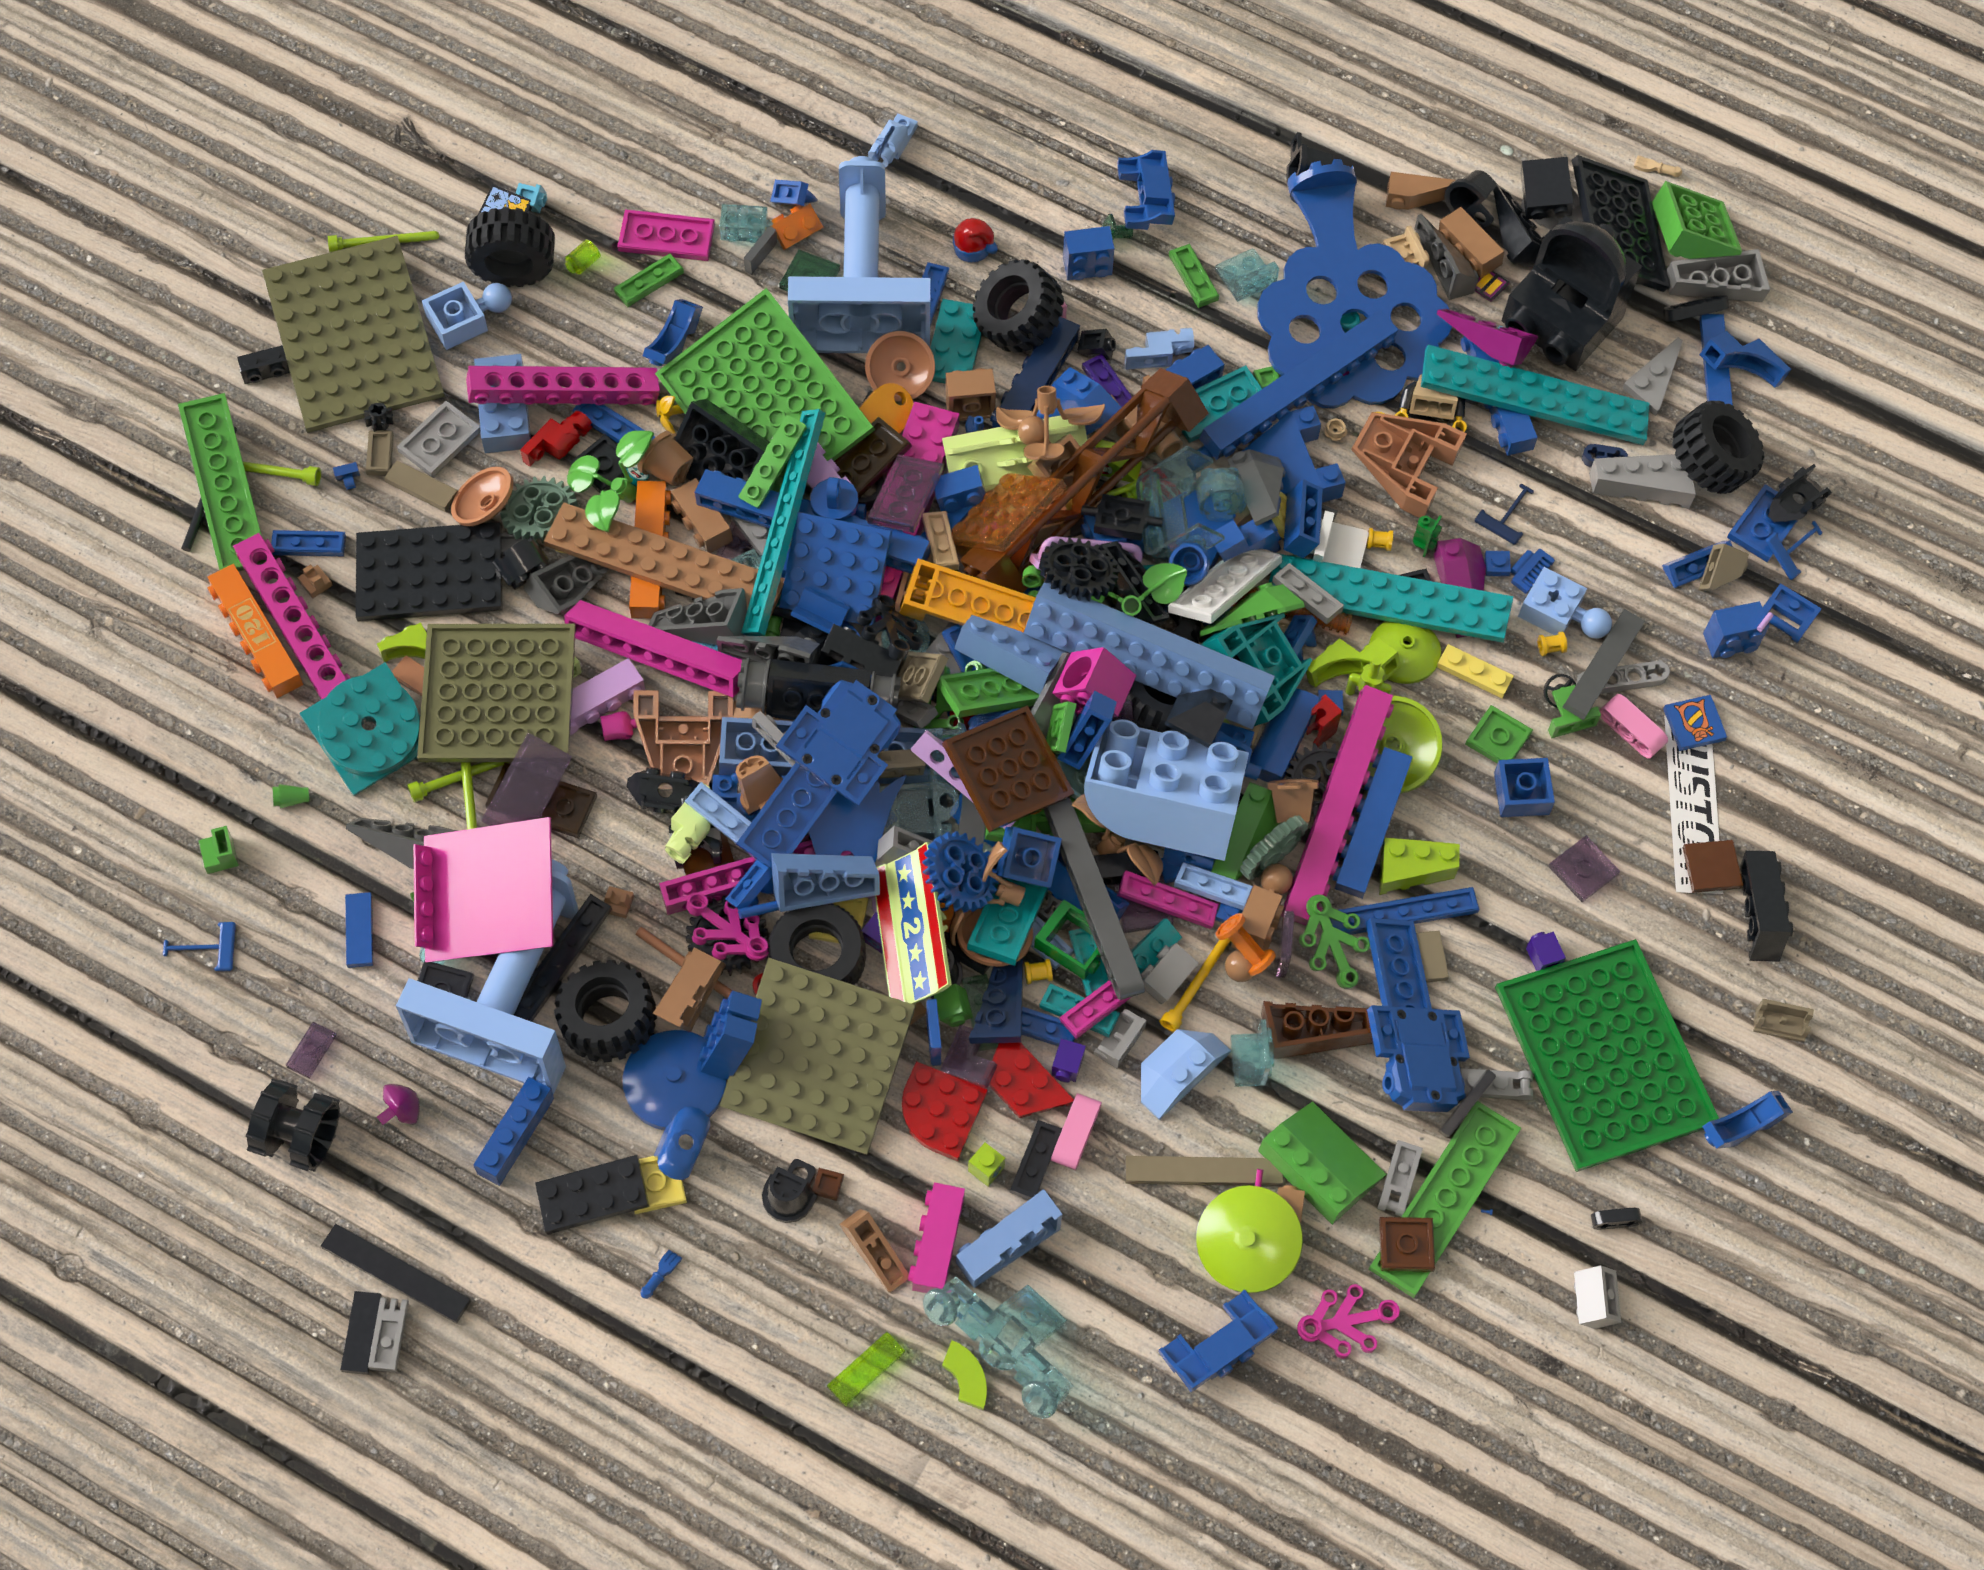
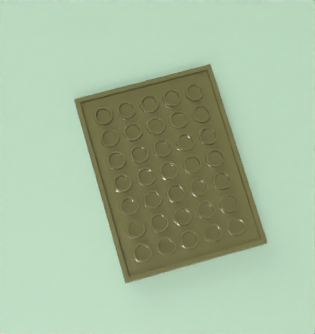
M398 236L262 270L307 433L365 418L364 410H368L371 404L384 403L386 409L392 408L393 411L445 397Z

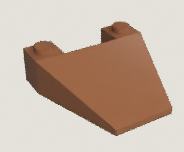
M1371 412L1352 447V451L1402 510L1420 518L1426 516L1438 487L1419 479L1426 464L1432 456L1453 466L1462 449L1467 433L1444 423Z
M634 690L633 715L650 767L659 768L661 773L670 774L671 771L686 773L685 777H691L692 780L699 783L703 782L709 786L720 756L722 717H733V697L717 691H708V717L659 716V690ZM662 783L658 790H672V787L668 783Z

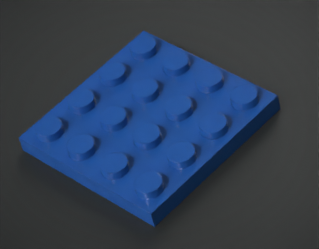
M797 512L798 516L793 531L779 607L793 610L797 606L804 588L807 586L850 607L845 621L859 624L856 621L859 612L870 609L873 599L881 595L892 530ZM876 617L873 618L870 625L876 622Z

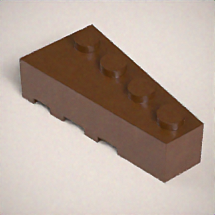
M1263 1001L1261 1016L1271 1060L1372 1044L1373 1038L1367 1013L1368 1008L1341 1006L1326 1008L1322 1007V1005L1298 1006L1296 1003H1285L1284 1005Z

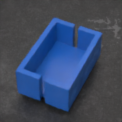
M732 990L728 999L722 1000L719 1012L714 1013L711 1025L708 1024L704 1032L703 1039L707 1040L706 1046L702 1047L699 1061H702L701 1072L726 1080L729 1079V1076L734 1075L754 1043L757 1023L751 1022V1020L757 1022L762 999Z

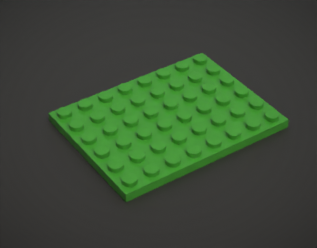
M767 288L655 373L671 396L675 397V401L685 414L692 401L707 399L769 442H771L786 415L800 421L802 411L822 410L826 414L818 443L825 450L826 453L823 454V457L827 461L830 459L835 461L875 430ZM788 461L771 490L780 493Z

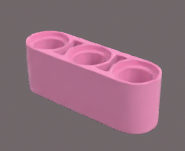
M1616 694L1599 709L1600 717L1646 758H1651L1668 743V737L1663 730L1621 694Z
M1079 1093L1076 1094L1053 1151L1052 1162L1076 1170L1102 1102Z

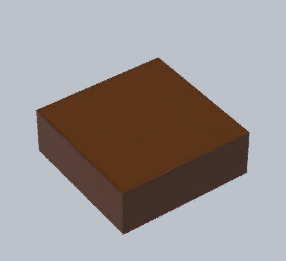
M819 1168L812 1188L813 1193L819 1197L837 1201L844 1180V1174Z

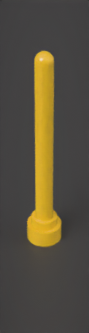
M1228 938L1217 942L1174 1009L1164 1013L1159 1022L1165 1029L1175 1032L1180 1028L1183 1012L1229 944L1230 940Z

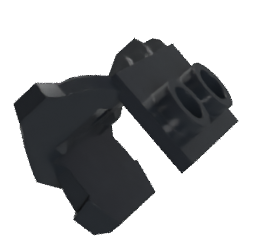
M1815 464L1807 469L1804 467L1800 468L1793 475V479L1788 477L1778 486L1780 490L1773 498L1769 509L1768 517L1773 523L1801 520L1807 515L1809 510H1816L1831 495L1832 492L1828 487L1822 490L1815 481L1807 478L1816 467ZM1793 494L1801 495L1804 498V503H1797L1793 499Z
M646 767V771L634 773L629 777L626 787L641 806V809L653 807V812L668 813V810H672V813L675 814L681 807V798L690 795L700 783L692 780L691 777H685L686 773L671 771L670 774L661 773L659 768ZM662 783L671 785L672 794L669 797H662L659 794L658 788Z

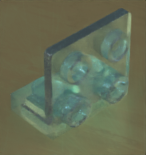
M1253 248L1215 266L1216 272L1237 302L1266 289L1271 283L1277 281L1279 267L1275 261L1266 265Z
M1266 1019L1260 1020L1257 1034H1236L1230 1037L1235 1087L1266 1085L1268 1076L1272 1075L1274 1053L1269 1052V1043H1272L1271 1027L1267 1028Z

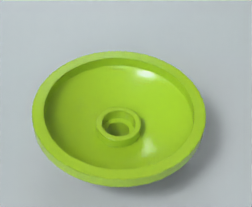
M1386 621L1375 629L1370 638L1369 644L1376 638H1379L1398 651L1401 667L1388 678V680L1396 683L1413 684L1425 680L1436 670L1441 658L1440 642L1431 629ZM1403 641H1408V642H1410L1411 644H1410V645H1406V644H1404Z

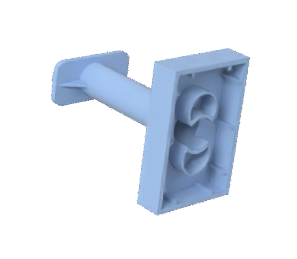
M857 156L850 161H844L839 164L840 214L845 219L843 277H788L789 318L816 353H868L870 347L878 338L893 331L913 333L922 338L930 347V278L878 277L879 220L883 219L886 215L885 166L883 163L874 161L867 156Z
M552 859L554 929L560 915L573 919L578 912V906L571 880L567 877L568 869L560 862ZM544 948L499 953L477 1002L409 978L396 1004V1008L411 1043L525 1083L527 1078L531 1077L550 1087L554 1094L566 1068L555 1030L514 1016Z

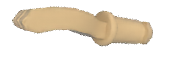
M1639 155L1634 164L1635 169L1643 172L1658 171V173L1674 177L1682 175V169L1678 166L1674 167L1662 162L1658 163L1653 159Z

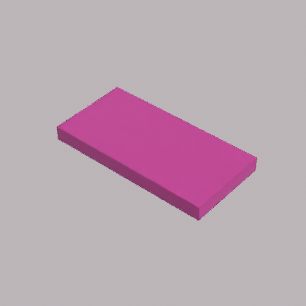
M625 209L617 246L618 251L656 256L671 254L674 258L708 261L715 219Z

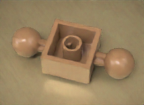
M1029 416L1019 424L1018 436L1025 445L1032 443L1044 444V420L1042 418ZM1071 434L1063 436L1056 442L1064 447V454L1061 458L1052 461L1034 460L1027 466L1040 484L1080 448V445ZM1074 467L1047 492L1054 502L1073 485Z
M1271 864L1264 869L1261 874V885L1263 888L1256 885L1253 886L1242 912V915L1245 917V922L1242 925L1243 928L1264 951L1269 949L1274 931L1277 930L1282 917L1281 914L1284 906L1280 905L1282 895L1287 893L1293 884L1291 871L1282 864ZM1238 949L1227 957L1225 970L1232 980L1247 982L1254 977V975L1250 976L1248 973L1252 964Z

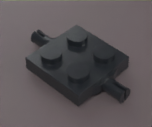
M1103 494L1101 502L1097 507L1082 505L1081 515L1095 517L1094 533L1142 541L1144 530L1148 525L1162 528L1164 521L1163 517L1150 516V501Z

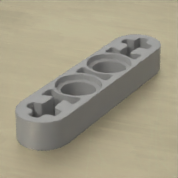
M1662 661L1617 666L1611 675L1616 678L1617 683L1614 685L1606 683L1600 694L1662 685L1666 682L1670 669ZM1654 670H1657L1658 673H1662L1661 677H1658L1656 673H1653ZM1584 672L1579 674L1578 679L1576 681V685L1582 677V675L1584 674ZM1636 672L1640 675L1641 679L1639 681H1632L1629 679L1628 673Z

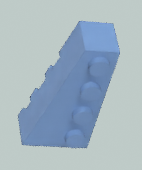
M1043 1189L993 1228L984 1231L972 1244L967 1243L957 1251L956 1264L973 1288H975L1058 1232L1061 1228L1062 1213Z

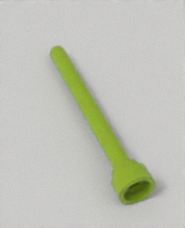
M437 231L350 239H342V237L337 235L328 236L329 252H334L398 236L400 243L437 240L440 234Z
M243 461L246 472L302 479L307 485L318 486L321 480L320 467L309 466L300 470Z
M481 762L471 766L472 776L502 766L505 762ZM459 770L424 784L417 781L407 784L413 802L416 803L424 800L423 797L428 796V792L461 781L462 773Z
M460 762L467 829L477 828L471 762Z

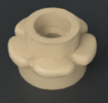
M1331 419L1325 425L1324 434L1333 441H1339L1347 434L1345 423L1340 419Z

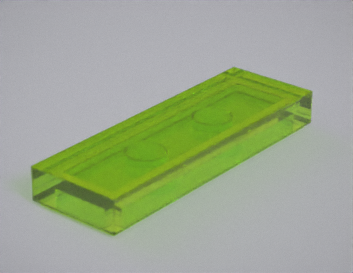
M886 1332L827 1384V1388L846 1407L904 1355L905 1350Z

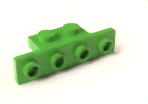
M789 415L785 416L740 492L739 498L757 509L760 508L807 429L804 423Z

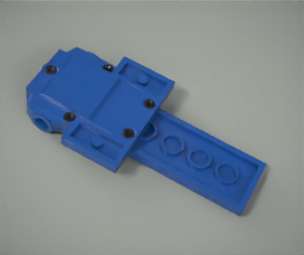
M841 680L833 685L822 700L821 709L818 713L806 705L776 745V748L792 758L796 763L736 845L772 870L771 853L792 854L837 792L856 806H859L888 766L887 763L877 756L880 752L888 749L899 733L901 722L894 714L897 709L857 680L854 683Z
M1370 918L1365 923L1382 1006L1372 1005L1367 1009L1376 1057L1389 1058L1382 1081L1383 1090L1386 1094H1389L1393 1102L1401 1105L1404 1111L1449 1112L1466 1097L1465 1082L1462 1078L1458 1061L1465 1062L1470 1058L1461 1013L1459 1010L1432 1009L1414 921Z

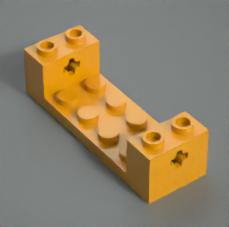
M918 558L899 613L919 621H923L925 614H929L962 626L971 615L1024 632L1036 598Z

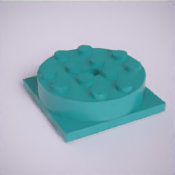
M386 662L362 676L345 680L331 690L327 697L300 712L303 721L353 797L417 759L421 715L412 697L401 687ZM364 720L376 724L373 730H365L362 727L365 723Z

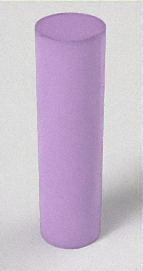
M1771 612L1765 616L1757 627L1759 632L1763 631L1774 616Z

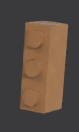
M1462 207L1440 220L1439 232L1469 261L1472 269L1476 270L1480 278L1503 264L1504 250Z
M695 478L671 491L673 497L671 506L677 515L680 513L683 516L682 521L688 531L692 530L695 534L693 537L698 547H704L706 552L712 553L733 542L732 533L720 512L696 504L694 492L699 482Z

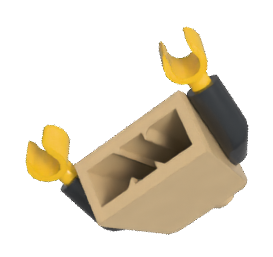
M1422 374L1419 376L1418 382L1414 381L1404 388L1398 407L1400 411L1395 416L1408 418L1407 411H1409L1410 414L1451 420L1455 417L1456 420L1452 427H1459L1462 432H1465L1467 425L1462 420L1465 417V398L1421 387Z

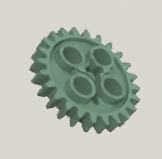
M543 476L541 481L533 477V482L531 483L524 479L523 486L515 484L517 490L512 491L508 503L500 512L504 528H507L509 535L514 534L516 540L521 536L522 540L525 538L528 540L530 536H533L536 541L541 539L544 544V540L563 502L578 507L575 493L571 492L569 485L564 486L563 481L556 484L555 477L549 482L546 480V476Z
M1295 815L1293 818L1290 817L1286 822L1284 821L1276 826L1271 833H1268L1263 840L1252 848L1250 854L1247 855V859L1242 862L1243 865L1240 867V872L1249 881L1260 877L1266 867L1282 861L1298 845L1301 837L1308 829V824L1300 815Z

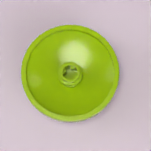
M1393 696L1391 704L1394 705L1393 711L1389 719L1385 718L1383 726L1386 727L1382 740H1377L1375 748L1378 749V754L1381 755L1384 747L1412 756L1411 764L1400 792L1402 794L1420 787L1434 774L1440 763L1443 743L1439 725L1427 708L1412 699ZM1370 762L1367 771H1370V776L1374 777L1376 768H1373V763Z
M1239 1186L1221 1193L1206 1207L1198 1223L1196 1244L1203 1266L1217 1282L1238 1292L1246 1290L1247 1293H1258L1278 1286L1294 1271L1302 1253L1303 1232L1296 1212L1283 1197L1263 1187Z

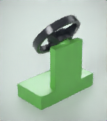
M1565 674L1551 676L1544 685L1543 694L1545 700L1551 706L1558 708L1561 717L1552 719L1548 732L1551 739L1597 726L1601 716L1598 706L1591 708L1584 720L1562 708L1576 686L1574 679ZM1566 677L1569 679L1565 684H1558L1555 687L1549 686L1555 678ZM1548 690L1552 691L1556 705L1550 701L1547 693Z

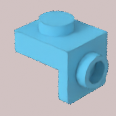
M522 183L518 184L515 194L530 199L531 211L540 213L541 208L545 206L547 201V194L544 188L536 184V187Z

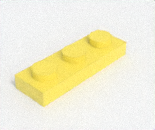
M1449 644L1437 664V668L1500 698L1504 697L1514 675Z

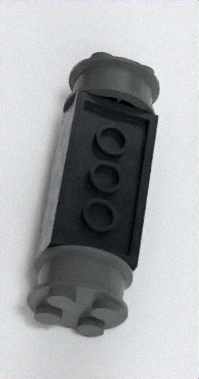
M747 657V659H742L741 672H739L738 687L740 689L737 695L736 708H741V711H744L745 708L761 709L763 714L766 713V715L772 718L795 720L806 705L818 713L821 709L822 700L837 682L844 680L854 683L857 680L897 710L894 714L897 716L901 677H897L896 674H893L892 677L876 675L875 671L872 672L871 677V670L772 659V662L771 659H768L766 663L751 661V658Z

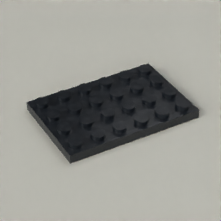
M1579 155L1575 156L1572 159L1583 221L1597 226L1601 224L1610 226L1615 233L1614 239L1620 245L1623 253L1642 265L1636 283L1665 292L1670 288L1648 180Z
M490 522L476 526L450 525L356 533L357 622L502 611V576L492 563L497 557L500 560L502 559L501 523Z

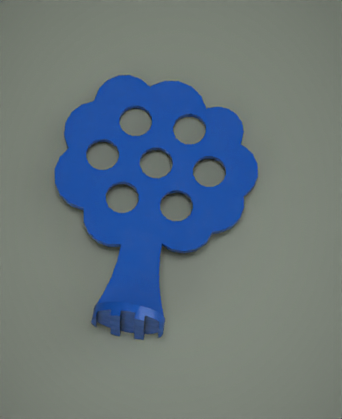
M1333 159L1332 164L1323 166L1321 161L1311 163L1309 170L1297 177L1296 172H1294L1288 179L1287 186L1290 198L1294 203L1298 204L1314 236L1316 247H1305L1296 250L1289 256L1283 269L1284 279L1271 283L1263 290L1258 301V320L1262 328L1271 336L1267 349L1269 362L1278 374L1284 375L1345 334L1341 327L1340 319L1350 312H1358L1368 318L1381 309L1391 320L1392 310L1399 306H1408L1419 314L1420 326L1413 331L1398 329L1394 338L1395 342L1392 345L1397 347L1404 356V364L1399 369L1386 370L1377 364L1375 358L1369 361L1365 359L1355 371L1343 376L1336 384L1332 385L1330 383L1325 386V390L1318 396L1312 395L1308 398L1312 404L1330 409L1344 406L1352 398L1368 405H1381L1393 400L1402 391L1406 379L1418 381L1419 376L1423 372L1425 349L1427 346L1439 347L1447 339L1452 328L1449 323L1437 315L1438 309H1449V307L1437 296L1435 280L1424 267L1405 262L1399 252L1387 245L1379 243L1368 244L1357 249L1353 224V203L1357 179L1353 165L1352 167L1343 165L1341 159ZM1367 273L1379 275L1387 284V293L1377 299L1366 297L1360 292L1357 280ZM1316 279L1329 281L1336 290V299L1328 304L1313 302L1307 294V284ZM1298 318L1312 320L1318 326L1319 338L1309 344L1296 341L1289 331L1290 323Z

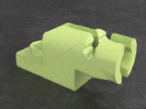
M684 802L671 818V829L674 832L665 845V851L671 858L683 864L690 857L691 848L693 850L697 849L698 845L710 832L711 823Z

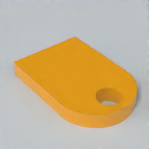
M887 383L876 388L858 408L871 424L880 417L900 434L906 426L914 403L908 391L902 386L895 383ZM895 394L901 397L902 405H898L895 402Z

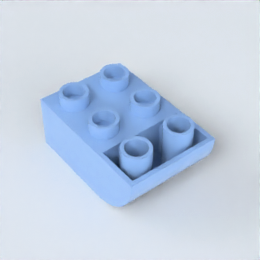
M1129 720L1111 721L1094 747L1084 784L1085 798L1096 819L1110 831L1124 838L1225 861L1249 752L1237 750L1233 745L1226 742H1215L1208 748L1195 740L1188 739L1177 731L1161 733L1139 728Z

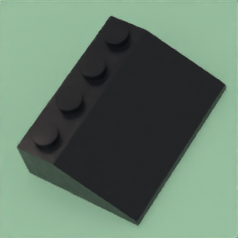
M707 399L690 403L674 439L693 457L686 478L690 481L696 478L698 482H700L705 469L720 471L726 476L735 479L742 478L748 481L754 467L770 443Z

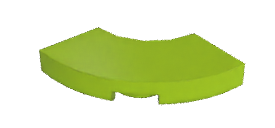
M951 1340L942 1367L951 1372L958 1382L960 1390L958 1401L984 1411L987 1384L983 1369L976 1357L967 1348Z

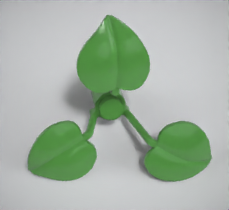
M631 431L620 439L616 448V455L620 458L618 464L625 478H615L611 482L596 474L600 468V461L591 455L580 457L571 465L567 475V483L572 491L582 493L592 486L594 478L609 485L612 489L602 490L600 495L592 496L586 505V517L596 528L609 532L611 522L618 511L620 500L631 503L636 499L637 487L631 483L633 479L629 476L625 467L631 468L642 459L652 441L653 432Z
M1171 563L1156 564L1145 572L1143 583L1148 590L1138 598L1134 595L1122 598L1113 592H1108V595L1121 602V608L1125 614L1134 617L1141 610V601L1150 593L1152 598L1161 604H1169L1178 599L1183 591L1187 570L1182 566ZM1101 595L1100 599L1097 600L1092 596L1091 599L1102 603L1105 597Z

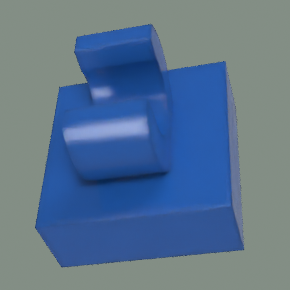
M356 462L333 467L336 480H344L346 490L356 488L353 477L360 476Z

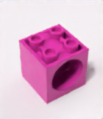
M1104 647L1071 652L1053 694L1060 699L1061 703L1068 701L1076 703L1075 713L1078 717L1095 690L1117 701L1113 717H1118L1137 675Z

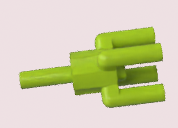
M1373 657L1371 664L1363 667L1361 675L1356 673L1350 674L1345 689L1347 695H1353L1356 686L1361 691L1365 685L1391 694V685L1383 682L1385 672L1381 667L1382 659L1380 657Z

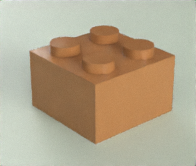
M979 368L972 371L956 370L946 373L945 399L947 410L959 413V421L967 420L968 416L974 418L981 416L983 419L991 418L996 403L993 369Z

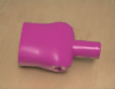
M625 711L600 716L604 741L629 739L633 736V729L637 728L635 718L631 719L629 713Z

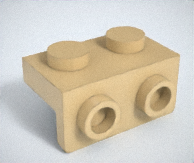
M1411 225L1406 227L1404 234L1383 240V245L1390 246L1399 252L1405 262L1414 263L1427 269L1430 262L1429 254L1423 249L1420 237L1417 232H1414Z

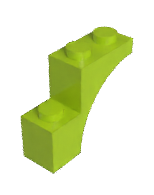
M420 622L406 627L402 632L393 636H387L377 643L380 656L384 662L405 657L406 655L408 657L425 659L427 633Z
M1339 638L1332 645H1329L1321 655L1312 660L1306 671L1308 683L1316 688L1321 683L1336 676L1352 673L1361 674L1363 667L1371 664L1372 658L1375 656L1382 659L1381 667L1385 672L1383 679L1385 681L1401 667L1398 651L1379 638H1376L1359 652Z

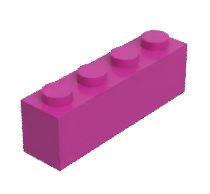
M934 1182L932 1191L927 1190L925 1206H929L927 1216L922 1215L919 1231H923L922 1240H916L914 1256H918L916 1266L911 1265L908 1281L912 1282V1291L944 1296L965 1198V1188Z

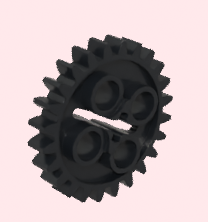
M1068 538L1067 542L1059 539L1058 544L1051 542L1050 547H1045V551L1041 555L1039 569H1041L1040 575L1045 576L1044 582H1052L1051 589L1059 588L1058 594L1066 592L1068 593V598L1075 595L1078 601L1082 597L1090 601L1092 596L1099 600L1101 595L1107 597L1108 592H1113L1119 578L1118 563L1113 562V556H1106L1108 550H1098L1099 544L1093 547L1090 546L1091 542L1089 540L1084 544L1080 538L1077 539V542H1073L1071 538Z
M1323 742L1321 749H1318L1315 743H1313L1312 751L1304 747L1303 756L1299 753L1295 754L1297 762L1290 760L1289 766L1292 769H1286L1285 775L1290 777L1287 779L1318 780L1319 788L1315 789V792L1323 796L1325 785L1323 782L1320 783L1321 772L1317 762H1321L1324 779L1328 782L1331 771L1326 766L1330 763H1335L1339 752L1336 751V743L1332 745L1331 749H1327L1326 742ZM1311 769L1316 775L1313 778H1307L1303 775V771ZM1360 788L1359 793L1363 795L1364 789ZM1321 800L1313 801V821Z
M722 897L721 903L712 898L713 905H707V907L720 917L728 916L723 910L727 901L725 900L726 897ZM761 914L758 915L760 918L758 925L759 934L768 943V939L765 938L768 936V929L764 928L767 926L766 920L761 919ZM701 915L697 916V918H689L692 926H686V931L690 935L685 936L686 943H689L687 946L688 952H692L695 947L713 957L712 950L715 943L739 944L735 940H710L704 945L695 944L692 936L696 928H719L710 925L711 922ZM745 918L740 919L741 932L749 931L743 926ZM729 955L725 959L720 960L726 964L723 971L727 970L729 976H732L733 969L742 974V966L751 969V959L746 955Z

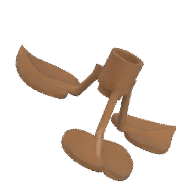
M1041 386L1037 389V398L1035 399L1033 411L1008 410L997 406L996 419L1001 427L1009 430H1018L1021 421L1029 416H1037L1039 409L1040 413L1044 414V444L1032 443L1024 448V456L1032 460L1052 461L1063 456L1064 447L1059 443L1049 444V415L1053 414L1057 408L1063 420L1068 419L1069 424L1091 425L1100 419L1105 409V404L1063 410L1060 398L1056 396V388L1053 386Z
M1085 794L1078 797L1072 806L1081 810L1096 825L1106 829L1101 837L1102 841L1097 845L1099 854L1127 851L1133 863L1155 886L1163 871V862L1160 856L1145 844L1138 846L1137 843H1132L1124 846L1126 841L1124 837L1110 832L1108 828L1096 819L1087 804Z
M998 841L988 856V863L982 882H986L988 875L997 880L999 885L995 895L999 896V899H992L987 903L1004 906V903L1007 902L1018 907L1026 888L1004 880L992 872L994 865L1008 851L1002 842ZM962 908L955 912L950 925L949 937L951 944L956 946L955 934L964 916Z

